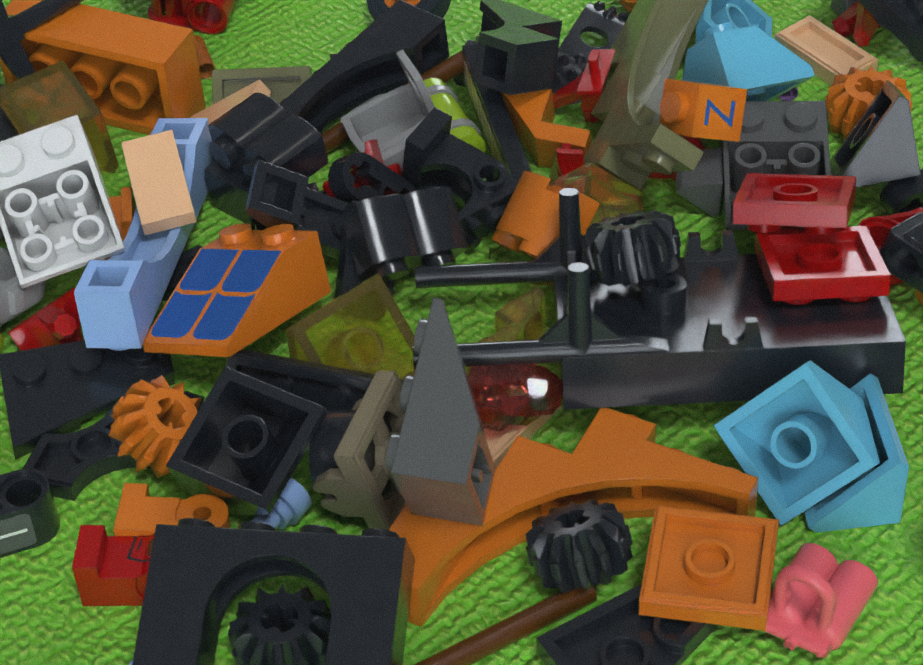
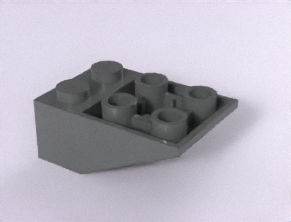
M826 101L745 102L740 142L719 140V148H722V202L726 230H748L745 224H733V201L747 173L831 176Z
M433 298L428 319L421 318L416 328L414 352L415 355H419L415 375H407L402 385L400 409L401 412L405 413L400 434L393 433L389 439L386 452V469L391 471L396 482L397 491L401 492L411 514L483 526L495 466L460 348L442 299Z

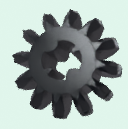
M638 210L634 213H620L619 216L603 218L600 222L593 223L586 229L587 234L584 236L586 264L590 268L592 279L607 286L622 284L625 287L634 283L645 284L646 281L652 279H662L666 274L672 273L679 267L681 242L679 230L675 227L673 216L656 210L649 212Z
M590 499L583 504H575L571 501L568 506L563 508L552 507L549 510V515L540 516L533 520L532 529L526 533L528 543L526 551L530 566L534 567L536 576L540 578L544 588L555 589L559 587L562 593H568L575 588H584L588 592L593 585H608L611 582V576L621 575L628 570L627 562L633 557L631 551L633 542L629 526L625 525L623 514L618 513L615 504H598L597 500Z
M283 581L278 593L268 594L258 587L255 597L256 603L238 602L237 619L229 622L230 629L228 630L235 665H325L331 624V610L325 600H315V596L311 593L308 586L292 594Z

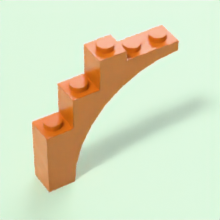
M607 407L599 409L572 454L559 450L553 445L539 443L518 435L494 472L483 526L414 515L410 513L406 504L389 528L390 531L397 533L400 538H406L415 558L408 622L422 627L445 597L478 568L513 547L526 542V533L532 529V521L537 517L549 515V510L552 507L563 508L568 506L571 501L575 504H583L590 499L597 500L598 504H615L618 513L623 514V518L654 517L656 505L755 517L758 477L743 473L733 467H725L686 454L676 448L655 443L656 424L642 420L635 415L625 414Z

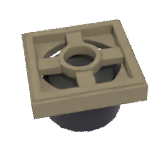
M377 371L364 397L355 403L352 410L328 411L309 445V467L311 478L314 482L312 488L324 496L321 502L322 507L344 517H363L369 529L389 530L406 505L401 492L397 491L396 482L391 471L386 469V452L389 439L393 433L400 434L405 413L401 412L400 409L402 383L395 371ZM391 480H392V482H393L392 487H391V489L389 490V492L387 493V495L385 496V498L383 499L382 496L384 495V493L386 492V490L389 488L390 483H391Z

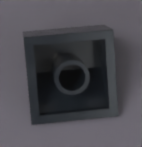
M225 366L166 464V467L190 496L197 494L216 495L224 500L228 506L229 513L235 516L270 514L328 411L324 406Z

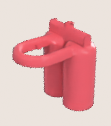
M805 543L800 546L789 565L778 573L775 586L770 594L767 628L764 632L785 640L783 645L787 649L794 650L798 646L816 654L818 658H826L830 651L839 649L876 590L878 579L874 572L861 562L844 560L838 564L836 558L828 549L818 544Z

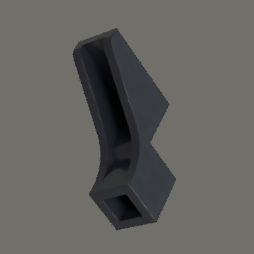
M481 0L480 10L483 12L481 32L476 37L478 48L474 82L510 96L552 89L562 20L502 0Z

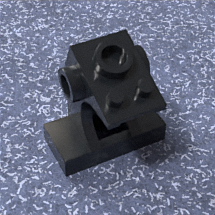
M434 107L405 141L401 176L412 183L417 191L436 187H451L454 200L463 206L458 214L468 247L474 249L480 244V238L489 233H495L496 227L518 183L502 162L450 134L452 116Z

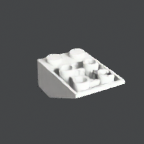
M78 115L0 142V226L22 289L86 266L89 260H103L126 251L102 175Z

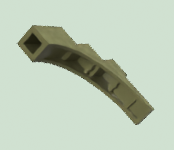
M638 0L611 49H616L610 72L613 75L591 113L601 120L603 124L583 159L586 169L594 173L593 177L617 194L620 191H641L650 173L660 172L670 175L671 172L694 171L704 153L661 123L659 124L665 78H676L689 39L709 0Z

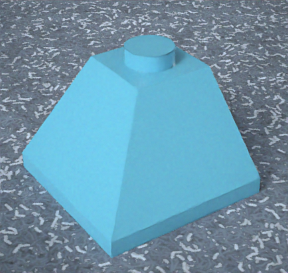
M727 22L706 29L703 32L705 38L687 49L682 80L747 89L746 101H772L811 79L815 74L810 64L756 25L735 29L732 22Z

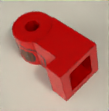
M80 525L72 570L82 605L142 606L155 533L148 537L107 536L105 525Z

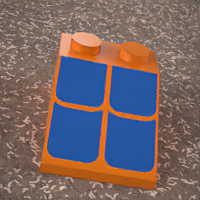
M246 223L231 225L220 230V237L199 249L146 335L143 342L144 352L231 357L331 293L318 232L294 230L291 224L275 225L264 230H252L251 225Z

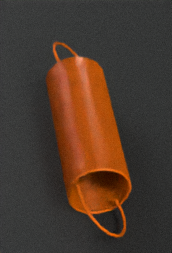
M194 35L201 78L209 79L212 76V70H215V66L203 38L199 35Z

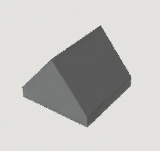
M722 148L702 150L704 153L694 171L676 172V192L713 217L720 213L723 190Z

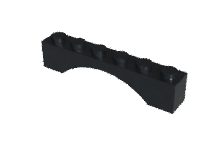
M398 0L386 12L378 16L355 39L347 43L324 66L316 70L293 93L284 98L279 105L288 114H294L305 119L321 133L327 125L349 109L379 94H384L401 87L408 82L396 55L400 50H404L420 75L450 57L445 19L405 1ZM214 159L204 169L213 207L243 223L250 224V215L245 212L251 184L244 174L239 173L232 167L224 168Z

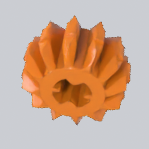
M872 66L864 71L850 67L847 75H835L834 82L829 87L828 95L825 96L830 132L843 134L845 140L887 80L896 85L908 99L911 111V92L906 88V80L893 78L892 70L888 69L878 72L874 71Z
M162 375L152 379L150 383L141 379L138 383L133 384L127 390L125 396H122L116 402L110 415L114 422L111 425L108 436L123 442L119 447L117 457L132 456L136 460V472L145 470L150 466L158 479L168 475L170 471L166 464L198 413L197 410L200 407L202 397L190 399L184 394V382L170 388Z

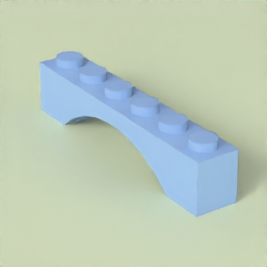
M158 118L151 135L173 130L197 219L209 191L204 169L215 159L209 146L212 139L208 128V118ZM136 205L133 220L123 241L126 251L113 255L108 260H89L74 290L86 348H109L115 351L141 349L194 223L144 235Z

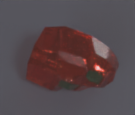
M535 363L471 366L468 378L480 419L485 429L502 432L509 425L528 426L541 416L553 414L562 403V381L559 376L546 367Z

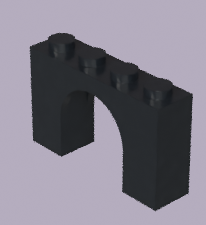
M195 518L180 519L177 525L156 524L132 665H214L221 622L231 603L251 585L277 576L303 578L315 583L328 593L331 602V624L325 665H403L415 558L406 538H400L393 531L379 528L365 529L361 535L337 534L334 529L320 525L302 526L300 532L276 531L271 525L251 521L240 523L238 529L215 527L214 524Z

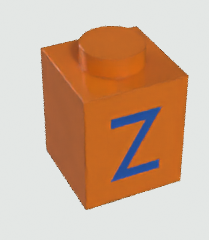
M665 78L663 96L660 102L659 124L661 123L677 135L740 142L747 89Z

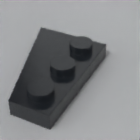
M85 340L0 354V372L15 460L31 453L34 450L33 445L39 441L44 433L66 434L81 429L80 422L107 409L110 410L122 396H125L127 390L141 379L150 383L152 379L162 375L169 386L175 384L171 355L144 352L143 345L141 349L115 351L109 348H86Z

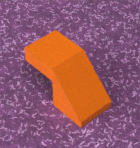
M552 89L511 96L501 92L515 131L538 166L551 168L556 148H560L563 143H570L572 145L571 149L583 150L584 158L591 146V132L586 129L553 123L555 114Z

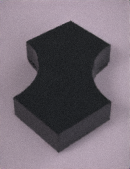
M112 407L101 420L85 429L66 434L44 433L37 442L23 469L38 470L45 474L53 497L75 501L82 490L94 480L113 471L136 468V460L130 455L117 457L119 447L123 442L108 436L111 425L114 422L110 416L113 412Z

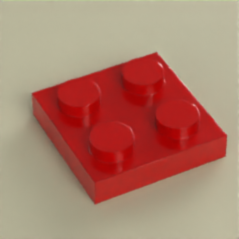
M747 173L733 201V224H745L748 230L760 233L779 231L781 226H803L805 232L816 235L835 233L838 228H847L855 200L856 176Z
M867 226L838 228L837 232L826 235L810 234L803 229H784L769 233L755 232V254L773 301H783L792 305H804L812 302L814 299L840 298L848 302H863L874 296H889L891 275Z

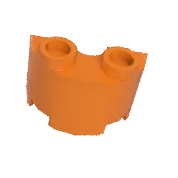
M524 171L491 240L516 253L521 251L535 258L559 235V191L564 188L556 185L549 186L550 178L530 171ZM579 192L581 234L585 236L586 229L589 228L600 203Z

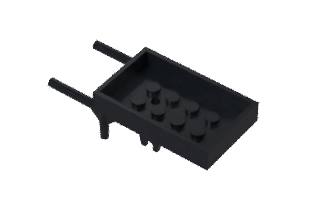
M564 188L559 191V235L532 261L415 267L416 289L553 282L555 324L540 339L458 343L465 367L559 362L564 410L750 401L810 360L849 389L871 373L878 378L883 394L903 393L906 340L888 296H874L863 302H848L840 298L814 299L812 302L804 305H792L783 301H773L756 254L738 255L733 230L721 231V245L714 251H706L701 248L699 232H688L684 254L680 258L679 267L675 271L666 274L662 279L646 281L645 284L634 283L626 287L622 284L607 286L592 279L590 268L586 264L584 249L586 248L585 238L581 234L579 191L575 188ZM413 346L414 369H416L419 355H415Z

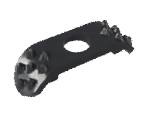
M601 1L595 4L589 2L558 48L552 93L579 77L585 70L588 56L592 50L611 49L628 19L627 13L622 12L617 15L615 6L606 9L605 3ZM584 32L597 33L605 39L606 45L603 47L589 46L581 39L580 35ZM579 100V101H576V102H573V103H570V104H577V103H580L582 100Z

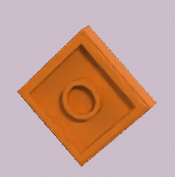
M656 505L639 598V615L766 631L779 519Z

